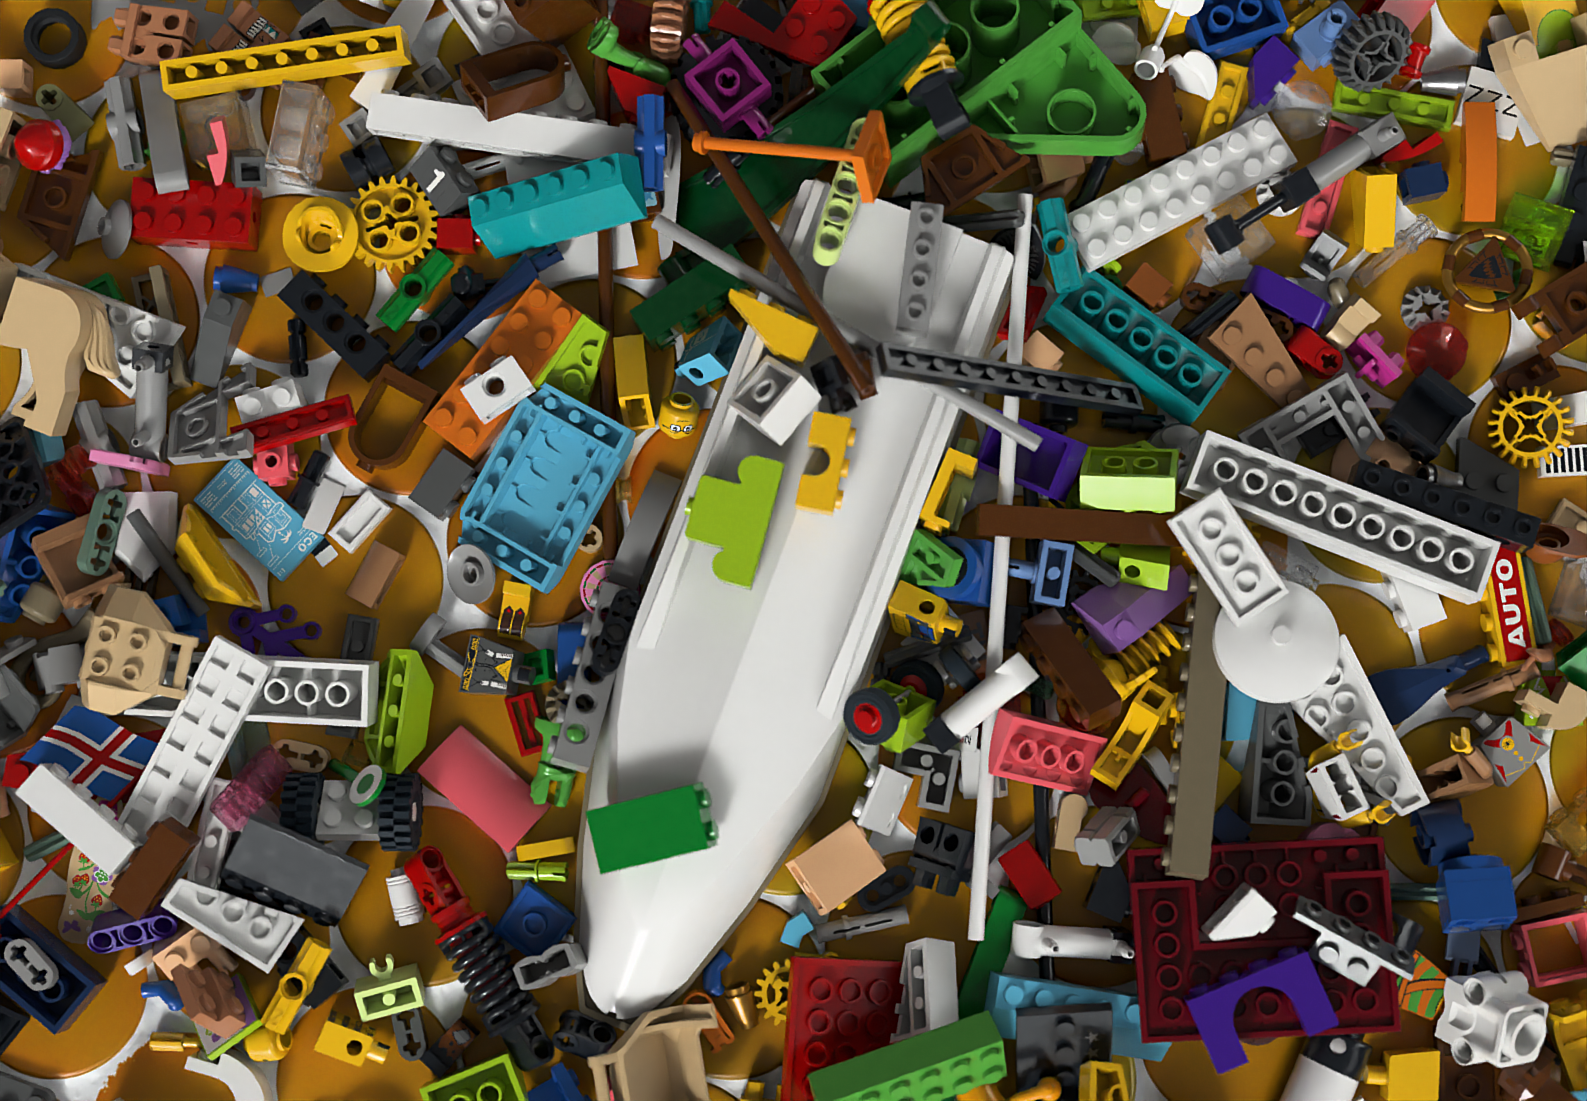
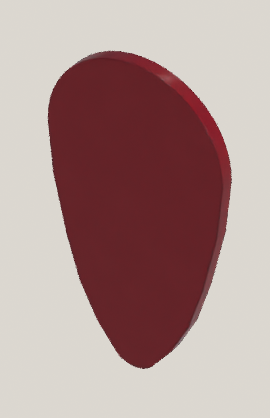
M1139 763L1135 764L1116 791L1094 777L1089 789V795L1098 810L1103 806H1112L1117 809L1119 807H1132L1136 812L1141 831L1138 836L1153 843L1167 845L1168 834H1164V821L1166 815L1171 813V804L1167 803L1164 793Z

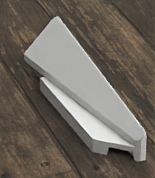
M402 0L384 27L400 25L408 34L411 50L435 0ZM402 66L365 71L364 76L354 88L350 97L357 104L368 110L371 92L381 93L382 89L391 90Z

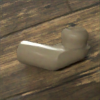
M1336 277L1329 281L1327 294L1334 307L1340 309L1351 295L1342 278Z

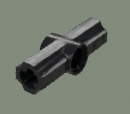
M450 293L427 319L417 323L414 333L390 357V360L406 375L411 377L419 369L418 362L470 309ZM430 329H436V338L430 342L424 341L425 332Z

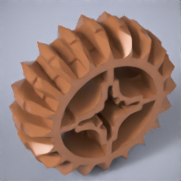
M654 0L650 33V53L652 59L664 64H678V58L683 53V44L686 41L689 0Z

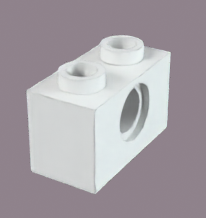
M512 355L508 358L502 356L490 364V370L482 375L480 373L472 375L464 382L466 386L460 389L484 424H487L536 391ZM494 381H503L504 388L499 394H491L489 392L490 385Z

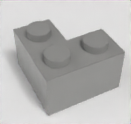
M915 743L902 753H895L892 770L922 776L916 806L949 813L960 751L949 749L942 755L935 746Z

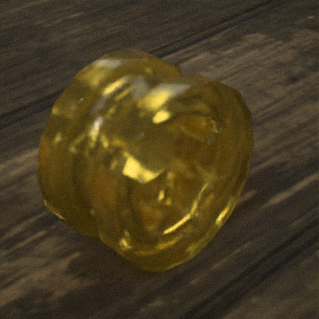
M617 476V504H621L623 500L628 501V503L633 502L632 476H628L625 480Z

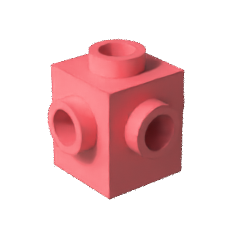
M291 443L257 453V457H253V470L255 475H258V479L268 482V486L287 485V480H296V471L300 470V460L298 454L294 453V444Z

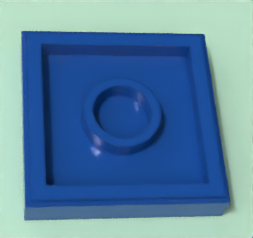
M529 879L495 925L493 931L525 956L542 955L548 948L559 944L577 917L574 916L571 910Z

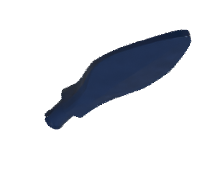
M556 244L550 245L529 258L526 253L522 255L418 362L420 369L422 370L430 365L494 311L520 292L529 288L535 279L539 280L538 273L564 260Z
M1479 644L1459 655H1450L1442 660L1424 665L1383 670L1368 676L1367 679L1391 726L1409 718L1434 694L1454 680L1465 676L1468 670L1488 662L1489 655L1486 649Z

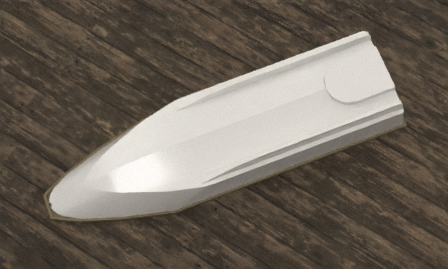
M818 178L804 180L799 192L789 203L778 235L828 313L880 343L887 342L982 359L989 358L997 336L996 333L1011 298L1014 258L1004 246L993 242L986 243L964 234L963 229L942 222L927 338L895 335L910 210L876 198L874 203H863L860 196L838 262L834 265L823 266L815 261L812 251L815 235L831 185L829 182ZM842 189L840 190L844 194L851 193ZM839 216L831 217L835 221H843ZM830 243L821 244L827 249L835 248ZM770 253L763 275L796 293L779 264ZM756 290L757 301L766 305L769 302L777 303L786 309V314L795 318L800 315L763 292ZM744 321L741 333L744 336L729 374L723 376L640 594L641 605L616 671L590 768L586 773L577 847L574 913L577 919L574 922L573 943L581 944L588 963L583 970L576 973L579 1011L586 1016L607 1022L611 1026L627 1031L643 1012L669 1007L692 985L754 907L823 805L849 736V731L846 730L843 718L844 705L853 693L862 688H867L891 623L887 607L899 584L898 580L915 529L925 528L920 524L919 515L948 448L955 449L968 415L966 411L914 381L881 376L878 360L873 358L878 395L860 401L858 393L850 382L849 385L844 387V390L854 397L858 407L849 412L843 410L838 414H834L852 418L850 427L856 428L853 447L846 446L844 458L850 459L847 478L840 477L838 490L844 491L841 509L834 508L833 516L795 509L801 474L820 475L827 470L830 464L828 456L822 450L807 447L813 412L818 411L832 414L828 396L822 397L814 406V409L803 419L793 434L781 446L763 435L734 411L726 402L766 355L784 365L789 363L774 356L746 321ZM820 329L819 335L808 356L814 365L831 355H836ZM848 343L855 355L863 352ZM813 376L807 379V382L818 392ZM958 388L974 398L976 391ZM749 456H760L785 463V468L752 590L724 583L715 576L712 569V561L715 555L723 549L688 540L685 530L689 516L684 515L689 496L695 497L701 476L706 475L741 484L738 477L740 462ZM703 782L704 788L708 789L711 796V807H709L711 818L716 821L719 829L717 846L600 875L585 811Z

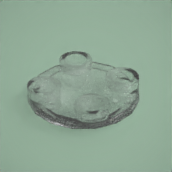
M1294 81L1286 84L1277 93L1271 105V111L1277 125L1291 139L1301 140L1319 134L1328 125L1332 116V103L1327 92L1318 84L1310 81Z

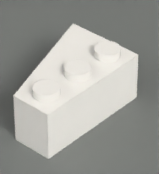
M926 937L906 943L899 982L904 984L901 1004L896 1003L895 1013L899 1014L896 1034L891 1033L890 1043L894 1044L959 1021L954 942Z

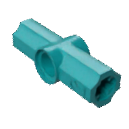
M1058 197L1040 201L1036 207L1043 233L1042 248L1049 258L1056 292L1062 294L1079 290L1084 286L1077 258L1078 243L1072 236L1064 199ZM1064 239L1063 249L1056 252V244L1059 240Z

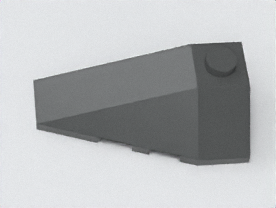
M1257 700L1240 784L1238 816L1249 823L1293 826L1311 825L1313 795L1304 771L1306 766L1304 757L1300 754L1297 742L1298 733L1290 702L1269 703Z

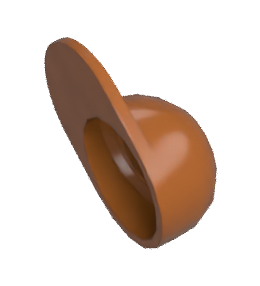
M1542 522L1540 523L1533 548L1524 553L1531 560L1539 564L1555 563L1563 557L1585 558L1587 557V534L1576 529Z

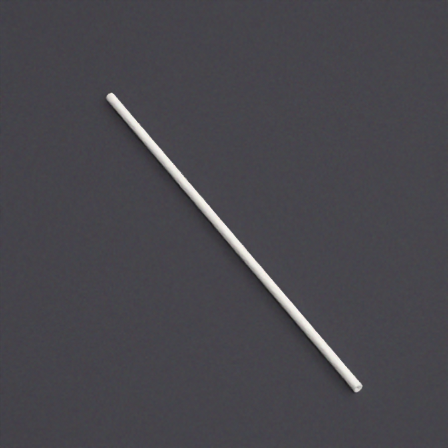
M1025 193L1018 194L1017 209L1023 211L1026 217L1024 218L1025 224L1022 227L1015 228L1006 362L1022 365L1033 204V195ZM1004 395L1003 415L1018 423L1020 398ZM1003 433L1001 436L997 504L1013 505L1017 441ZM995 537L985 678L1002 665L1010 551L1009 537ZM999 709L982 722L968 939L975 941H984L995 777L988 773V760L992 732Z

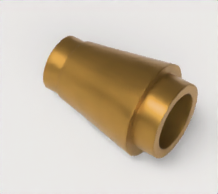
M747 980L738 981L727 986L724 998L740 1024L741 1029L747 1030L757 1026L759 1021L754 987L750 986Z

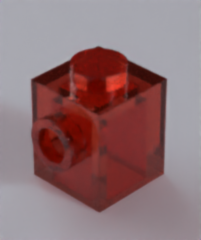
M617 0L610 20L619 29V39L631 45H635L636 42L645 45L646 39L651 33L653 8L632 0Z

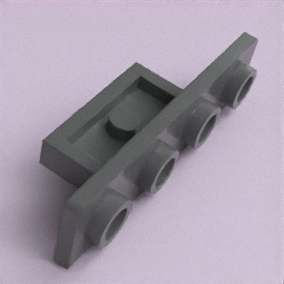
M1302 896L1298 897L1293 917L1319 931L1307 948L1309 957L1364 987L1380 965L1410 981L1414 977L1415 958L1406 950L1383 941L1377 934L1361 929L1352 924L1346 917L1337 916L1314 900H1308Z

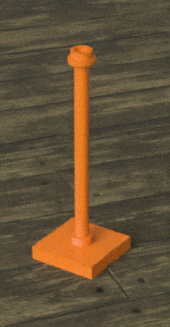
M870 110L854 149L710 137L708 131L695 133L692 139L693 150L702 155H706L709 150L852 162L863 203L875 202L892 160L882 111Z

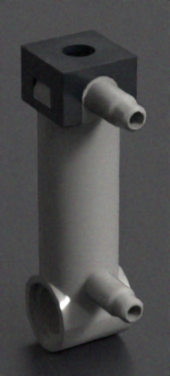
M146 341L132 349V369L136 371L135 424L134 432L130 439L129 454L130 456L144 458V461L145 459H151L164 463L167 459L169 435L166 434L168 370L173 367L174 346Z

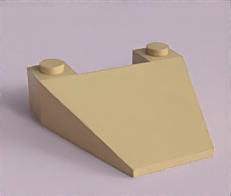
M1587 12L1570 19L1577 48L1539 60L1531 30L1487 46L1495 75L1547 152H1551L1557 147L1563 148L1587 140Z

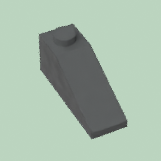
M216 289L214 290L203 317L189 379L214 389L218 388V381L223 379L253 307L240 298Z

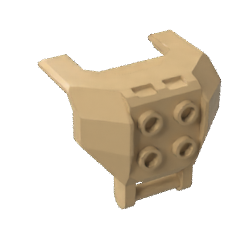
M132 583L109 585L98 608L92 615L88 641H86L82 667H80L78 675L80 677L82 703L89 710L117 715L157 695L185 700L187 689L184 688L194 647H198L199 637L175 632L172 624L146 592L130 589ZM175 643L180 644L181 648L171 686L164 684L172 645Z
M714 1004L679 1005L643 1012L607 1053L588 1057L589 1068H593L597 1100L611 1101L605 1065L610 1064L609 1072L614 1101H711L699 1036L702 1028L718 1027Z

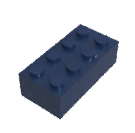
M7 904L1 905V906H0V911H1ZM16 904L0 920L2 927L0 929L2 935L0 938V989L56 1035L68 1030L106 985L108 980L21 906ZM19 938L33 940L58 968L59 977L56 984L42 991H35L28 987L5 960L4 951L8 943ZM16 947L19 951L16 955L17 959L26 958L24 952L27 950L26 947ZM45 969L37 970L39 973L37 981L47 982L45 975L48 972Z

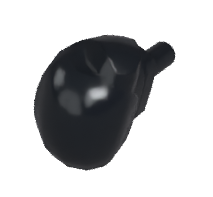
M465 265L459 267L458 272L451 276L450 283L454 296L459 300H469L484 295L486 293L485 287L493 286L500 278L484 280L483 273L476 274L470 266Z

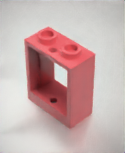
M1586 908L1511 924L1513 932H1510V941L1514 950H1517L1520 960L1517 963V970L1524 974L1529 986L1539 988L1587 977ZM1573 921L1584 964L1537 974L1527 931Z

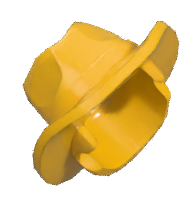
M323 196L306 198L296 204L288 213L283 226V246L290 260L302 269L313 272L334 271L343 267L353 257L359 238L358 224L352 211L344 203Z

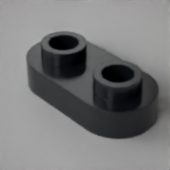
M896 865L887 869V871L857 892L859 904L867 911L876 912L909 895L915 887L912 884L914 873L903 865ZM903 875L905 877L904 885L896 886L894 884L895 876ZM869 890H876L878 892V898L875 901L867 899V892Z

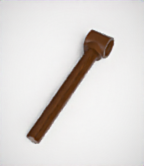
M1541 843L1531 869L1533 873L1559 883L1571 880L1587 887V867L1576 863V858L1572 856L1571 852L1552 844Z

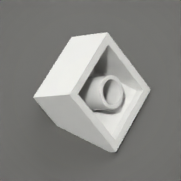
M766 355L726 403L763 435L781 446L793 434L803 419L814 409V406L822 396L801 374Z

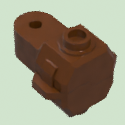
M1542 1044L1539 1054L1534 1061L1503 1067L1497 1077V1083L1502 1088L1499 1094L1507 1101H1580L1560 1084L1561 1068L1553 1060L1557 1055L1544 1044Z

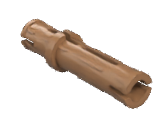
M1535 661L1528 667L1526 672L1519 669L1521 664L1507 670L1504 667L1499 669L1500 673L1450 693H1445L1444 696L1451 711L1455 712L1458 709L1506 690L1512 692L1516 690V686L1536 678H1541L1542 676Z

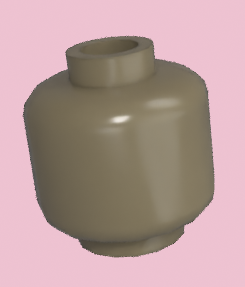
M49 579L45 583L33 582L20 601V607L24 610L22 615L43 626L46 622H56L64 609Z

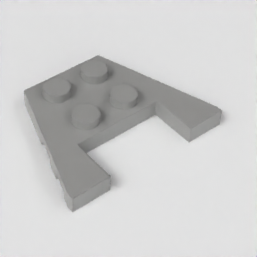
M251 362L241 366L240 368L243 372L232 379L226 376L218 381V388L208 395L202 392L170 413L167 458L174 465L253 457L254 435L248 429L227 436L228 400L241 395L246 389L256 387L257 369Z

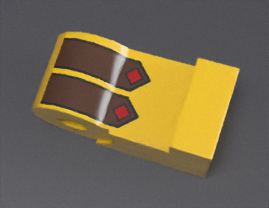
M505 580L497 636L523 641L527 623L530 619L535 588L528 584Z

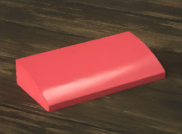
M999 708L990 742L988 773L994 776L1087 796L1094 779L1089 773L1104 752L1108 739L1093 730L1088 731L1085 728Z
M462 724L417 770L419 774L508 853L514 850L552 806L547 800L544 804H534L533 798L530 796L531 786Z

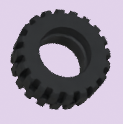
M723 34V39L715 40L714 35L705 37V44L713 53L732 38V34ZM740 35L739 40L735 41L771 84L772 96L758 106L760 112L767 119L783 107L784 96L780 69L776 68L772 55L764 54L763 46L757 42L752 46L749 44V38ZM683 52L678 58L679 66L672 69L671 80L678 79L714 136L717 138L740 139L743 135H748V140L755 139L757 136L744 120L739 121L723 133L710 115L701 108L700 103L686 87L684 77L698 63L690 53ZM669 94L672 114L676 116L679 127L683 131V136L690 143L695 133Z

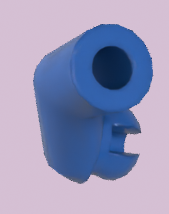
M723 949L712 958L703 970V989L712 997H719L724 993L725 986L721 982V971L733 960Z

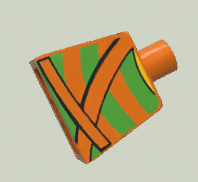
M1415 950L1413 955L1415 958L1414 977L1410 981L1397 974L1399 1007L1433 1020L1438 1011L1444 1012L1445 1000L1443 992L1447 976L1420 952Z

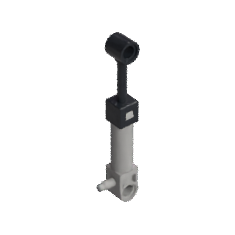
M1390 112L1351 135L1345 142L1310 164L1270 186L1274 196L1236 220L1229 213L1206 226L1204 231L1217 254L1221 255L1246 240L1242 234L1243 229L1278 207H1281L1282 211L1286 213L1301 206L1320 194L1321 190L1362 164L1380 156L1407 137L1393 112Z

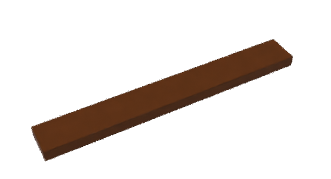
M977 504L976 536L1183 548L1166 523L1167 520L1175 515Z

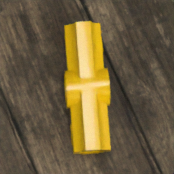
M311 936L307 937L289 971L280 980L279 988L260 1020L265 1027L281 1034L287 1032L306 996L313 990L314 982L333 950L328 944ZM293 977L301 980L303 984L301 993H296L292 990L290 982Z

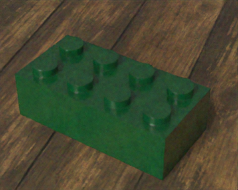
M732 243L722 249V251L745 263ZM705 260L630 310V314L634 324L640 333L643 334L653 352L655 353L659 349L664 352L671 348L677 342L675 339L683 333L689 335L701 327L700 322L707 317L715 318L727 309L725 305L730 303L728 294L731 289L737 292L740 289L751 292L752 286L710 261Z

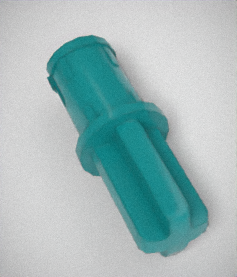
M712 0L690 1V8L693 9L695 33L699 35H707L711 31L708 28V23L711 20L710 8L713 7Z

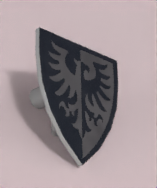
M1032 223L1028 276L1036 281L1044 268L1046 253L1042 248L1043 239L1040 235L1039 227ZM1015 228L999 230L989 243L993 242L1004 246L1014 257Z

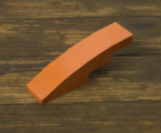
M1463 102L1459 163H1462L1460 192H1463L1461 222H1495L1497 196L1495 102Z

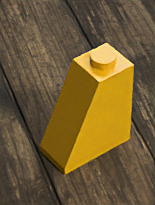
M1380 165L1359 166L1350 172L1355 243L1364 248L1365 252H1383L1385 247H1394L1397 174Z
M628 334L623 337L613 338L617 392L624 426L631 430L656 428L643 334Z

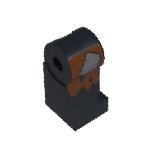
M462 1015L424 1053L420 1060L440 1079L481 1032Z

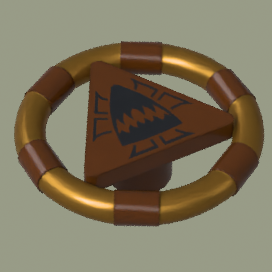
M1494 228L1473 230L1456 239L1444 255L1441 268L1443 284L1451 299L1462 308L1481 314L1502 312L1520 302L1531 287L1534 273L1531 256L1524 244L1514 235ZM1491 239L1454 279L1453 271L1459 252L1468 244ZM1498 241L1516 253L1520 260L1522 270L1516 289ZM1456 283L1509 293L1511 295L1490 303L1472 300L1461 291Z

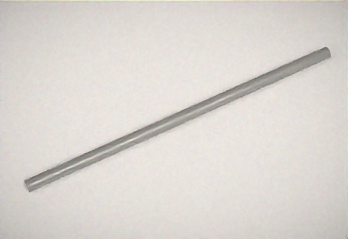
M658 214L651 226L653 229L798 314L814 321L798 294L663 215ZM830 314L848 343L863 352L867 351L868 355L877 359L875 348L880 342ZM916 382L1034 452L1043 439L958 388Z

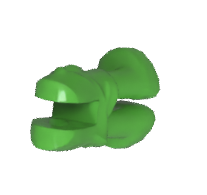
M602 17L590 34L587 49L598 57L624 66V71L666 87V84L671 80L668 68L662 62L619 45L617 43L619 36L618 27L608 18Z
M536 716L534 724L535 728L543 736L541 758L538 761L537 774L531 783L530 796L533 798L534 804H544L548 794L550 781H555L557 785L554 804L558 807H566L571 795L576 770L562 766L557 767L551 764L552 754L547 753L552 734L558 735L561 724L551 722L548 716ZM579 729L567 730V736L570 740L578 742L583 739L582 732Z

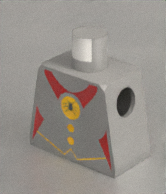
M1483 710L1470 721L1480 733L1470 745H1475L1493 767L1492 777L1497 787H1509L1550 749L1548 744L1511 716H1501L1494 721Z

